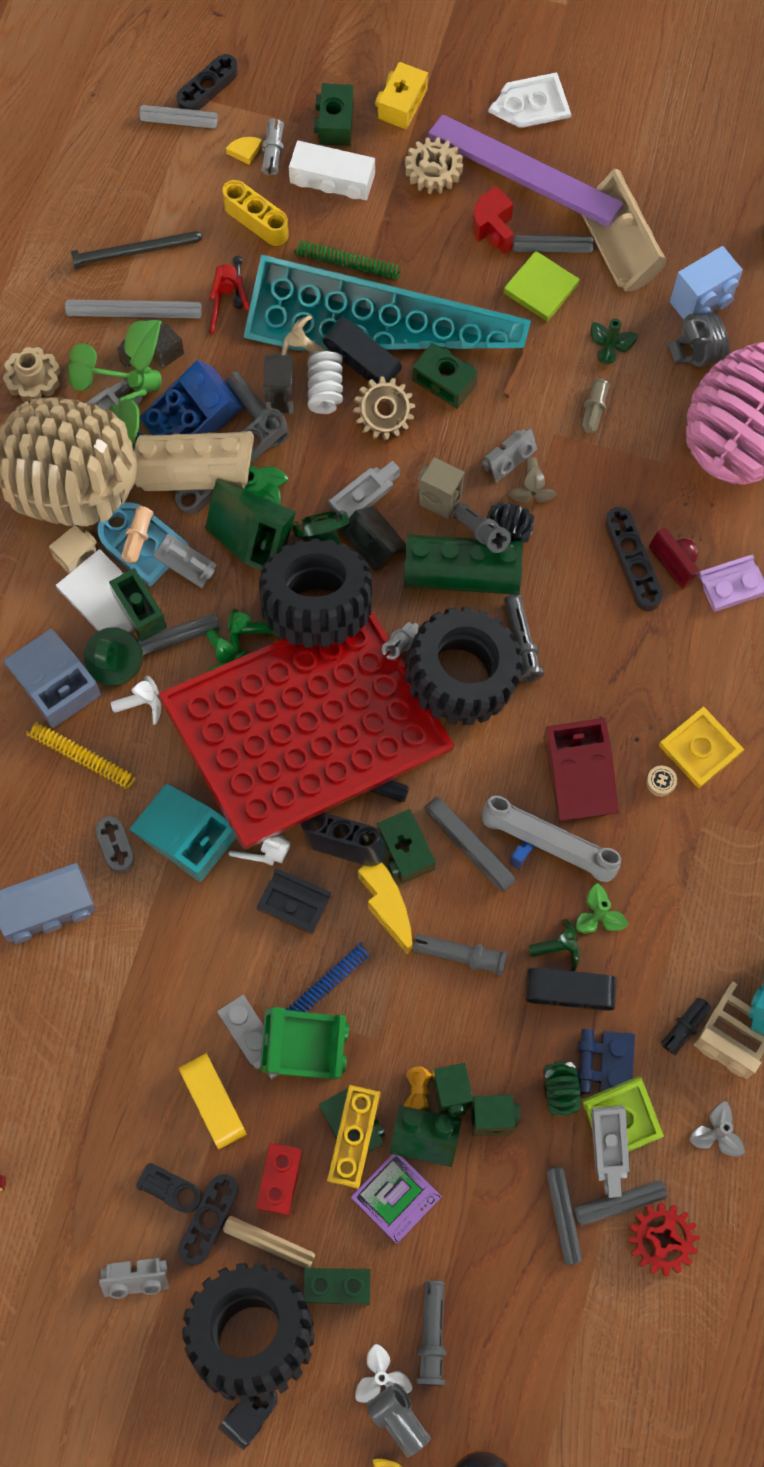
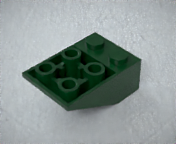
M217 478L205 529L243 563L261 570L275 552L279 553V550L288 544L296 511Z

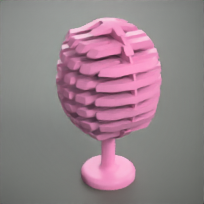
M764 342L745 346L743 349L736 350L725 356L724 360L718 361L700 381L699 387L696 388L692 396V404L688 408L686 443L688 448L691 449V455L707 473L734 485L737 483L742 485L761 481L764 478Z

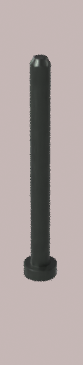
M194 231L79 254L78 250H72L71 255L74 268L78 270L82 269V264L196 243L202 239L200 232Z

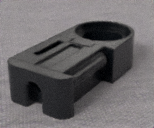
M153 1163L146 1165L136 1185L139 1191L144 1187L143 1191L163 1201L166 1198V1205L183 1213L195 1211L202 1199L200 1190L194 1184ZM185 1188L192 1189L196 1195L195 1202L189 1207H182L177 1201L179 1192Z

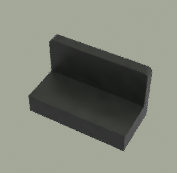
M375 507L355 510L349 518V523L340 529L374 571L382 570L394 554L406 552L404 540Z

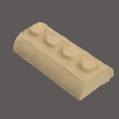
M613 169L596 189L624 202L623 210L609 228L584 215L582 217L617 286L623 287L625 291H634L653 280L666 266L667 260L657 244L649 225L645 221L635 198L632 196L621 171Z
M251 431L140 435L135 445L137 457L135 484L137 487H142L144 491L214 489L215 481L218 478L239 488H245L248 480L254 435Z

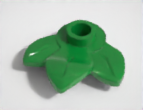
M250 466L248 476H253L254 479L247 481L245 488L241 489L280 505L281 498L278 487L288 481L285 473L275 467L269 466L258 469Z

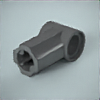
M394 1383L367 1402V1410L374 1423L380 1428H386L404 1455L409 1457L419 1452L428 1444L431 1437L412 1412L411 1401L406 1391L399 1384Z

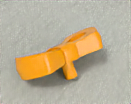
M422 1066L412 1067L406 1073V1077L412 1087L411 1095L404 1103V1106L426 1111L429 1108L426 1097L429 1095V1090L426 1086L431 1078V1073Z

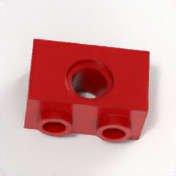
M270 1143L256 1206L258 1211L290 1217L303 1155L302 1149Z

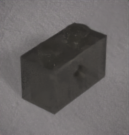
M281 353L264 356L263 388L265 407L267 409H277L281 413L294 414L295 377L293 356Z

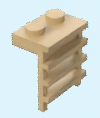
M732 981L693 1045L700 1049L707 1057L725 1065L735 1075L748 1079L756 1073L762 1063L759 1060L764 1053V1036L751 1031L750 1027L723 1011L726 1003H729L746 1015H749L751 1010L749 1005L732 995L738 985ZM719 1018L760 1044L756 1053L714 1027L713 1024L716 1019Z

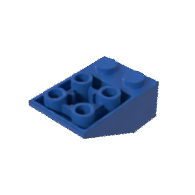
M196 360L139 418L152 435L213 433L224 427L244 407L212 366Z

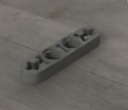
M435 797L424 806L430 818L497 889L505 892L515 883V879L509 870L439 797Z

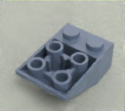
M52 628L3 660L4 664L52 729L102 696L95 680Z

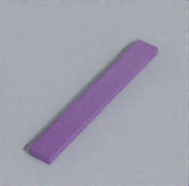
M442 115L428 132L430 140L435 142L436 138L439 137L442 144L449 140L450 148L457 146L459 154L608 228L623 210L624 202L446 115Z

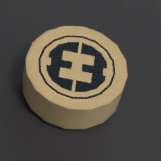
M667 766L654 767L646 779L648 790L655 796H668L677 785L676 773Z

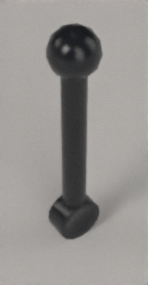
M235 256L232 262L237 270V275L241 276L243 259L240 256ZM236 287V297L233 299V306L241 309L243 303Z

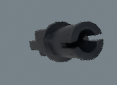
M697 998L681 1018L677 1017L675 1019L677 1023L667 1036L661 1040V1046L668 1052L671 1050L670 1053L676 1056L690 1036L697 1034L696 1029L710 1013L711 1005L704 999Z

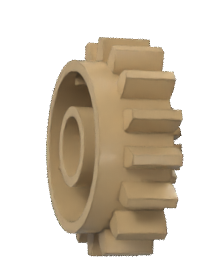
M380 377L378 384L370 380L368 382L369 390L363 386L359 389L363 397L354 398L359 407L354 408L353 413L360 414V418L355 422L356 424H365L363 433L372 430V438L374 439L378 437L379 433H382L383 439L387 440L389 439L390 432L394 437L400 435L398 428L407 430L409 427L405 421L414 419V416L409 411L415 408V404L409 403L408 400L413 395L412 393L406 394L403 391L406 386L405 384L399 387L395 385V378L386 383L385 378ZM383 401L389 404L391 411L388 416L379 413L377 409L379 402Z

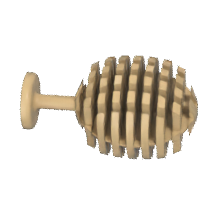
M46 397L20 404L0 427V488L2 489L5 501L9 502L11 507L18 513L41 521L44 519L54 524L89 526L98 522L99 518L101 523L109 520L113 516V512L117 511L121 505V499L124 504L136 480L137 457L135 450L133 451L131 440L128 438L125 422L118 419L112 411L106 408L102 410L94 404L88 402L85 404L74 399Z

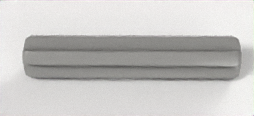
M141 105L139 112L140 120L147 122L216 128L218 123L217 113L209 111Z

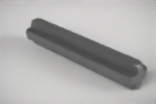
M516 235L513 239V249L516 252L590 253L593 250L594 244L592 236Z
M210 614L162 630L142 642L140 638L137 640L141 645L143 655L205 635L208 630H219L220 625L217 616Z
M562 1167L551 1168L547 1170L546 1175L564 1263L566 1265L579 1264L582 1262V1256L564 1169Z
M658 1180L622 1192V1197H606L576 1207L574 1209L575 1218L580 1226H584L666 1199L668 1197L665 1184Z

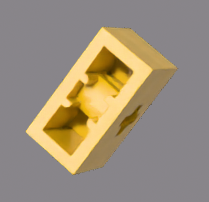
M399 62L395 71H390L388 74L386 88L377 95L375 106L378 107V119L407 130L428 89V72Z

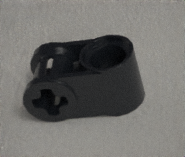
M276 1390L270 1392L271 1399L267 1400L269 1403L268 1407L263 1405L258 1408L255 1405L257 1402L256 1396L253 1397L252 1403H242L240 1401L226 1416L218 1429L244 1451L263 1427L262 1424L275 1409L278 1402Z

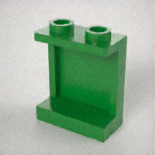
M279 1007L265 1009L259 1073L328 1080L341 1079V1075L345 1072L347 1065L346 1055L343 1054L344 1042L347 1041L349 1036V1024L346 1023V1015L289 1011L286 1008Z

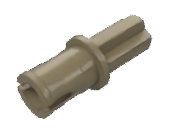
M594 379L589 399L584 403L586 410L581 428L586 433H595L597 431L601 414L606 410L605 400L610 383L604 379Z

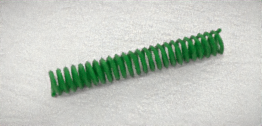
M302 239L299 241L297 252L294 249L295 255L299 254V256L303 255V257L307 256L308 258L311 257L312 259L315 258L316 260L319 259L328 263L332 262V264L336 263V265L340 264L341 267L344 265L345 268L349 267V269L353 268V270L357 269V271L361 270V272L365 271L366 273L369 272L370 274L373 273L382 277L386 276V278L390 277V279L394 278V280H397L401 273V270H398L396 276L398 268L396 264L392 274L393 263L388 273L389 262H387L384 271L385 261L382 262L380 270L381 260L378 261L376 268L377 259H374L371 269L373 258H370L367 268L369 257H366L363 267L365 257L364 255L362 256L359 265L360 254L357 256L355 264L356 253L353 255L350 265L352 252L349 253L346 264L348 252L346 251L344 255V251L342 250L340 253L339 249L334 260L336 249L332 250L330 258L331 247H329L325 259L327 246L324 247L323 251V245L319 249V244H317L315 248V243H312L311 246L310 242L307 244L304 241L303 243Z

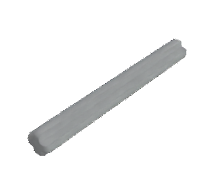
M68 299L65 302L67 316L200 318L202 314L201 303L191 301Z

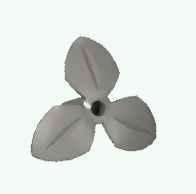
M723 1101L717 1104L710 1113L709 1118L714 1127L713 1130L705 1126L697 1127L690 1136V1142L700 1149H708L717 1139L722 1153L729 1156H742L745 1153L744 1145L736 1134L731 1133L733 1131L732 1111L728 1102Z

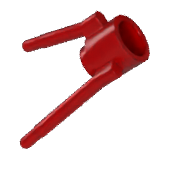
M228 264L217 266L215 270V278L209 296L210 300H214L209 329L211 335L215 332L222 294H230L237 287L244 309L248 311L250 308L243 287V277L237 275L235 267Z

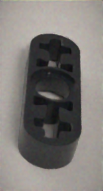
M223 54L214 59L178 91V108L200 110L237 77L238 67L236 59L229 54ZM210 80L215 84L211 88H203L201 83Z
M225 1174L218 1175L210 1182L179 1246V1254L184 1262L190 1265H199L208 1258L238 1196V1185L231 1176ZM225 1181L230 1182L229 1188L232 1190V1194L230 1196H223L220 1204L226 1205L222 1212L217 1206L207 1204L209 1198L216 1201L219 1192L215 1189L216 1185H223ZM207 1210L215 1211L218 1215V1223L212 1229H204L200 1224V1217ZM194 1228H197L205 1235H212L209 1242L204 1238L199 1245V1248L203 1250L202 1255H195L193 1259H189L190 1252L186 1250V1246L188 1243L193 1245L198 1238V1235L192 1234Z

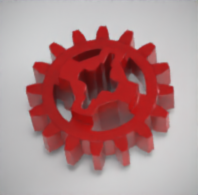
M659 1203L656 1212L651 1206L646 1207V1217L640 1213L635 1216L639 1225L629 1226V1230L635 1233V1237L627 1239V1243L636 1245V1249L630 1253L631 1256H641L642 1259L638 1264L640 1267L647 1264L651 1265L650 1274H655L658 1268H661L663 1276H669L671 1267L676 1274L682 1272L680 1263L690 1266L692 1261L688 1255L698 1254V1250L692 1246V1242L700 1240V1237L692 1235L690 1231L696 1227V1224H687L685 1222L688 1216L687 1212L677 1215L676 1205H672L666 1211L664 1203ZM663 1217L659 1227L646 1226L652 1219ZM676 1224L681 1228L684 1239L679 1237L675 1229ZM666 1232V1238L673 1244L660 1247L661 1241L653 1235H660ZM642 1239L648 1242L652 1250L650 1255L646 1252ZM668 1252L680 1253L673 1261L663 1262Z

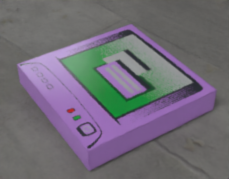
M392 1154L352 1195L351 1199L398 1244L442 1196L402 1156Z

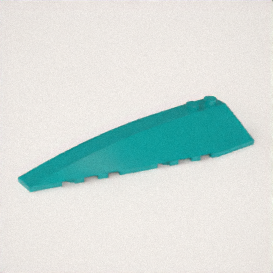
M261 255L244 338L283 347L284 339L292 331V326L298 320L311 315L313 318L306 322L302 330L308 338L325 350L329 349L324 345L322 338L340 317L352 322L384 349H427L431 343L446 349L524 348L531 320ZM291 345L289 349L306 350L303 347H293Z

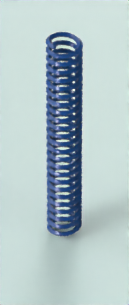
M359 942V946L356 945L352 952H348V955L344 956L345 959L341 958V962H337V965L330 968V972L326 971V975L319 978V982L315 981V985L308 988V991H304V995L301 994L300 998H297V1001H293V1005L290 1004L286 1010L298 1012L302 1010L307 1012L304 1006L311 1010L308 1003L315 1007L311 999L318 1004L319 1001L315 996L319 1000H322L319 993L326 997L322 989L329 994L330 991L326 986L333 990L329 982L334 987H337V984L333 979L338 984L341 983L336 975L344 981V977L339 971L345 977H348L343 968L349 974L352 973L346 964L353 971H355V968L350 961L356 967H359L353 957L362 964L356 953L363 961H366V958L360 950L367 958H370V955L362 946L363 942Z

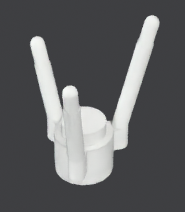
M279 833L263 841L261 851L265 853V856L230 850L228 854L232 857L264 862L273 866L275 861L282 864L290 848L291 841Z

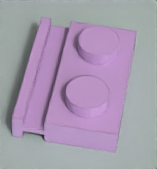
M753 554L699 572L698 578L699 580L701 579L703 590L713 612L764 596V579L758 565L756 566L753 560Z

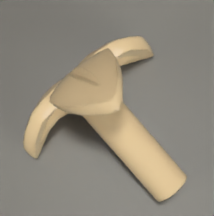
M311 315L298 320L292 326V331L287 334L283 342V356H287V350L290 345L293 347H303L310 353L327 351L308 338L302 330L306 322L313 318Z

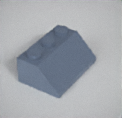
M77 863L0 890V929L9 943L13 941L15 944L26 942L32 938L33 934L44 931V933L54 932L60 929L63 923L71 920L73 922L84 921L91 917V913L97 911L86 877Z

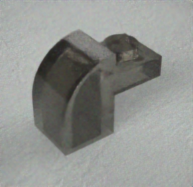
M145 319V320H141V321H149V320H156V319ZM161 321L153 359L163 369L182 356L184 349L182 339L168 324ZM124 340L117 347L120 362L128 369L133 365L130 364L131 357L125 352Z

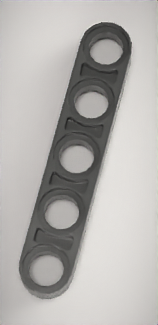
M269 409L263 412L244 430L251 431L260 440L258 446L252 449L250 464L285 433L287 421L279 410ZM277 417L281 420L278 428L273 430L266 428L269 419ZM214 489L179 490L175 497L176 504L184 513L196 514L211 501ZM188 494H195L196 502L192 506H184L183 498Z

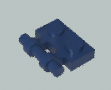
M582 1029L581 1041H578L577 1051L580 1052V1066L577 1069L580 1093L590 1094L591 1082L600 1083L599 1092H602L633 1078L635 1034L603 1031L602 1043L594 1042V1030ZM593 1054L601 1055L600 1071L592 1070Z

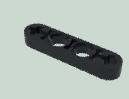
M615 507L607 514L605 521L606 531L636 605L643 611H653L660 605L663 596L662 589L632 515L625 508ZM614 517H618L620 521L624 520L622 525V530L624 533H622L621 535V529L619 524L613 523ZM623 541H632L636 545V550L625 552L620 544ZM633 566H642L646 570V575L641 578L635 577L630 569ZM646 583L648 594L655 595L652 602L648 598L643 599L645 593L643 585Z

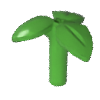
M595 883L589 890L586 901L587 905L594 912L581 913L576 919L575 929L583 934L595 932L598 921H602L607 931L625 929L628 926L627 919L616 910L608 911L611 907V902L608 900L607 893L600 884Z

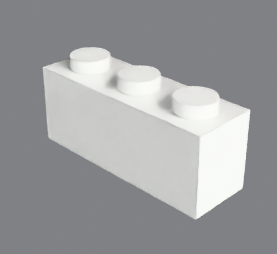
M298 140L289 165L290 183L296 184L299 187L322 190L325 193L345 195L351 199L367 200L375 176V158Z

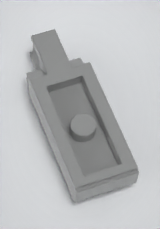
M391 461L381 470L378 467L368 469L330 499L328 507L337 516H340V510H344L348 514V519L355 510L370 508L394 487L392 482L400 476V468Z
M242 995L218 1010L217 1013L250 1065H253L257 1070L260 1068L264 1025L245 996ZM268 1074L271 1080L278 1076L277 1074Z
M625 1106L591 1107L597 1180H604L605 1195H608V1198L622 1197L621 1179L627 1178V1172H630Z

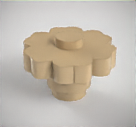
M26 347L20 354L13 353L4 364L7 372L3 376L4 383L10 394L14 396L20 395L23 402L42 398V395L51 396L60 385L57 377L61 372L59 364L55 360L54 355H44L43 350L39 347Z

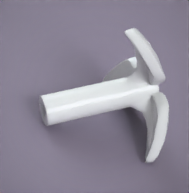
M147 675L144 677L145 681L139 682L132 688L131 691L134 695L112 701L111 707L114 713L147 703L152 707L153 725H155L161 714V702L157 697L159 690L155 682Z
M374 1344L367 1354V1366L375 1373V1377H363L360 1380L355 1392V1398L358 1402L367 1403L380 1393L381 1385H385L387 1389L392 1384L397 1383L407 1394L412 1391L413 1387L410 1379L400 1371L386 1373L391 1360L387 1351L378 1344Z

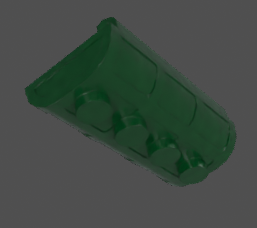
M407 534L404 587L520 595L523 541H510L509 546L504 551L494 553L487 548L486 544H482L473 538Z

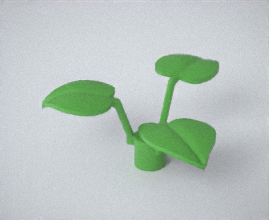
M159 320L137 321L128 328L125 336V352L131 357L130 364L136 368L130 373L95 368L97 354L94 348L88 344L75 345L70 350L67 372L69 382L78 391H86L90 388L93 382V373L128 379L129 386L136 392L120 397L118 405L110 406L109 410L118 419L125 422L127 435L131 440L133 451L135 450L136 436L139 428V409L137 404L131 399L138 396H146V392H157L162 384L160 372L148 367L153 358L161 325Z

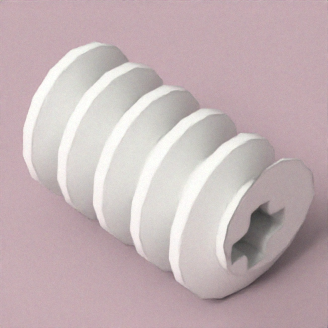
M316 351L308 356L309 360L307 361L309 369L307 371L309 379L308 408L315 413L330 414L337 410L336 405L343 402V396L341 395L343 392V386L341 385L342 375H340L342 373V366L340 365L342 363V356L336 352Z

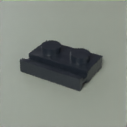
M276 868L257 906V910L313 935L332 895L329 891Z

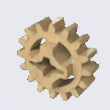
M439 137L436 138L435 142H431L429 138H426L425 144L417 141L416 149L409 148L408 156L405 158V174L410 176L411 185L418 183L419 191L426 187L429 194L432 193L433 189H437L440 194L444 186L451 190L452 182H459V177L463 171L462 155H458L457 146L450 148L449 140L442 144ZM451 164V169L448 171V165Z

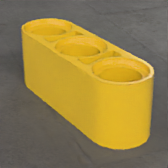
M230 180L224 184L222 189L224 208L230 216L273 246H280L286 243L289 236L288 219L283 211L239 180Z
M207 1053L178 1067L218 1150L246 1136L247 1133Z

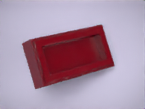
M665 527L658 530L650 542L649 548L683 590L691 585L699 573V569L694 564L698 557V548L694 542L685 538L676 541Z

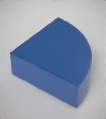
M523 841L522 845L518 846L513 852L510 864L519 870L536 846Z

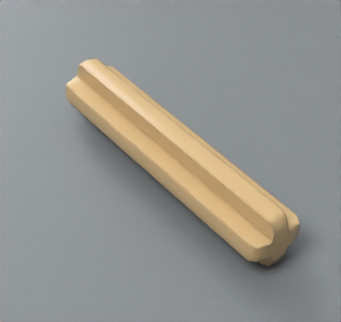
M229 1216L223 1228L225 1233L302 1268H310L314 1261L315 1254L236 1217Z

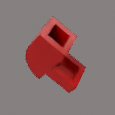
M495 186L477 200L474 207L472 229L478 242L487 237L491 246L498 248L504 255L512 250L514 233L505 224L512 220L514 204Z

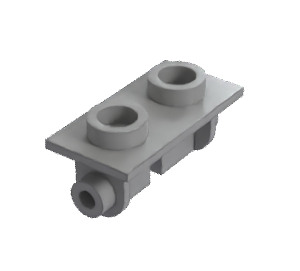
M524 429L516 430L514 434L502 442L504 450L496 447L483 457L481 466L487 472L491 470L496 483L537 450L532 429L528 431Z
M169 533L153 556L201 589L207 579H210L217 565Z
M160 1258L138 1260L137 1272L132 1273L130 1261L107 1264V1267L101 1268V1279H99L104 1297L118 1299L124 1298L128 1294L144 1293L152 1295L159 1293L161 1290H168L169 1284L166 1277L167 1261H160Z

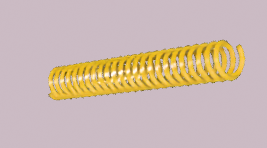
M39 722L33 725L30 733L26 731L27 736L39 740L40 743L43 742V745L47 744V747L59 751L60 754L63 753L64 756L67 755L71 760L83 764L84 767L87 766L88 769L99 773L100 776L103 775L104 778L107 777L108 780L120 784V787L124 786V789L129 788L135 780V777H133L126 786L132 776L131 772L124 771L123 768L116 766L115 763L112 764L111 761L108 762L107 759L103 760V757L99 758V754L95 756V752L91 754V750L87 751V748L79 747V743L75 745V741L71 742V739L67 740V737L59 736V732L55 734V730L51 731V728L47 729V726L43 727V724L39 725Z

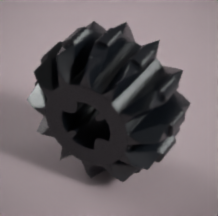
M500 502L497 505L491 506L486 518L493 519L499 527L507 529L510 533L511 541H523L525 543L529 541L532 535L535 516L528 509L521 508L520 505H512L510 502L508 504Z

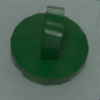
M340 510V516H336V513L332 511L307 516L305 519H302L303 524L299 525L298 521L293 522V536H308L309 541L311 539H319V541H327L329 539L334 540L336 544L340 545L336 529L349 523L348 514L344 510Z
M118 627L105 628L96 632L89 639L84 651V663L87 671L96 681L108 686H121L139 673L143 663V650L131 632Z

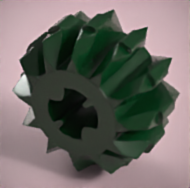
M564 1061L547 1064L543 1070V1088L548 1112L552 1116L559 1115L560 1117L577 1113L581 1107L579 1079L574 1064Z

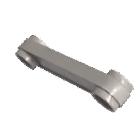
M491 796L485 802L481 813V820L488 828L500 829L590 872L599 881L609 882L617 875L621 867L622 858L614 849L601 848L512 806L504 797Z

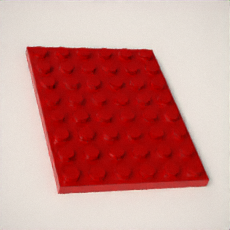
M373 611L368 617L366 625L362 629L360 628V631L352 638L346 637V641L338 645L335 642L331 643L330 647L321 648V645H313V648H306L304 644L298 643L297 646L287 642V638L159 693L158 698L243 850L453 751L455 746L440 721L431 716L433 711L428 708L423 710L418 705L420 699L412 697L409 691L411 684H408L405 679L407 668L400 655L398 658L391 660L386 658L391 653L390 650L385 655L383 654L382 646L389 640V637Z

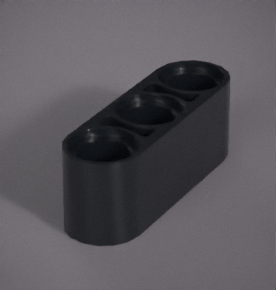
M340 317L322 338L324 345L331 352L340 354L342 361L368 382L373 380L378 384L379 378L384 377L386 383H389L402 370V365L394 356L345 318Z
M324 812L301 823L308 844L315 851L366 866L379 865L386 858L387 852L380 832L373 826Z
M529 968L527 970L525 1001L534 1004L591 1010H615L617 977L547 968Z

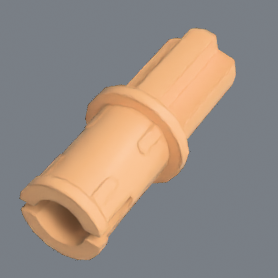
M136 507L131 526L125 532L127 539L121 559L127 563H136L138 561L143 543L148 540L147 530L153 516V511L149 508Z

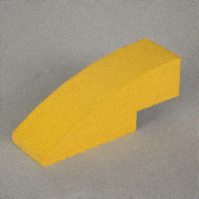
M383 863L376 866L364 865L358 870V879L374 896L368 901V909L405 953L408 954L412 951L411 927L400 891Z

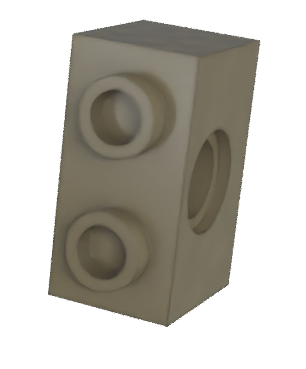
M434 457L429 466L426 464L423 466L418 476L420 481L417 489L419 505L449 520L453 514V507L462 498L465 472Z

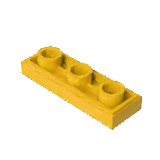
M349 1085L327 1182L359 1189L381 1092ZM351 1131H357L360 1134V1139L355 1142L350 1141L348 1134Z

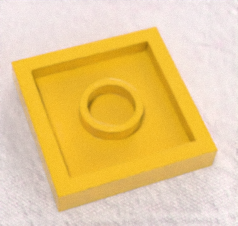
M704 706L659 744V747L698 789L744 751L741 745Z

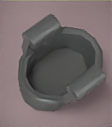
M714 312L687 315L682 323V337L668 344L675 364L692 363L698 367L724 360L725 356L729 355L730 348L724 324L720 316ZM680 344H689L693 349V354L685 357Z

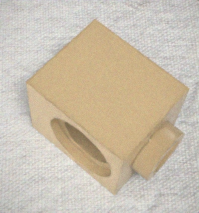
M74 525L53 542L49 548L56 562L70 574L96 552L95 544L97 542L87 530L82 532Z

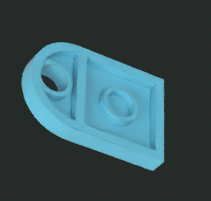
M131 502L121 503L118 510L113 512V516L109 520L102 523L99 520L98 535L103 548L128 570L135 568L142 581L151 587L169 569V567L153 557L166 535L169 533L186 545H188V542L153 515L147 530L148 540L143 543L138 561L136 563H127L121 559L127 539L125 532L131 526L136 507L141 505ZM114 517L124 519L123 525L117 528L111 527L109 522Z

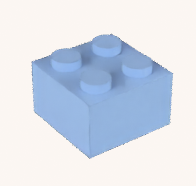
M721 246L678 272L670 303L683 319L689 314H707L709 312L712 313L718 308L724 309L734 300V294L739 286L743 269L728 251Z

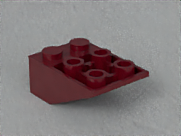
M606 718L546 726L543 740L559 822L619 813L612 748Z

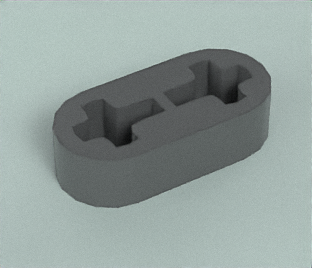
M111 816L101 819L96 826V834L108 866L113 872L119 874L130 871L134 866L135 859L122 823L117 818ZM108 825H111L113 829L118 828V830L114 831L117 841L112 843L107 834L102 835L107 831L106 827ZM116 848H120L123 856L128 855L124 859L125 864L119 865L118 862H112L116 859L114 851Z

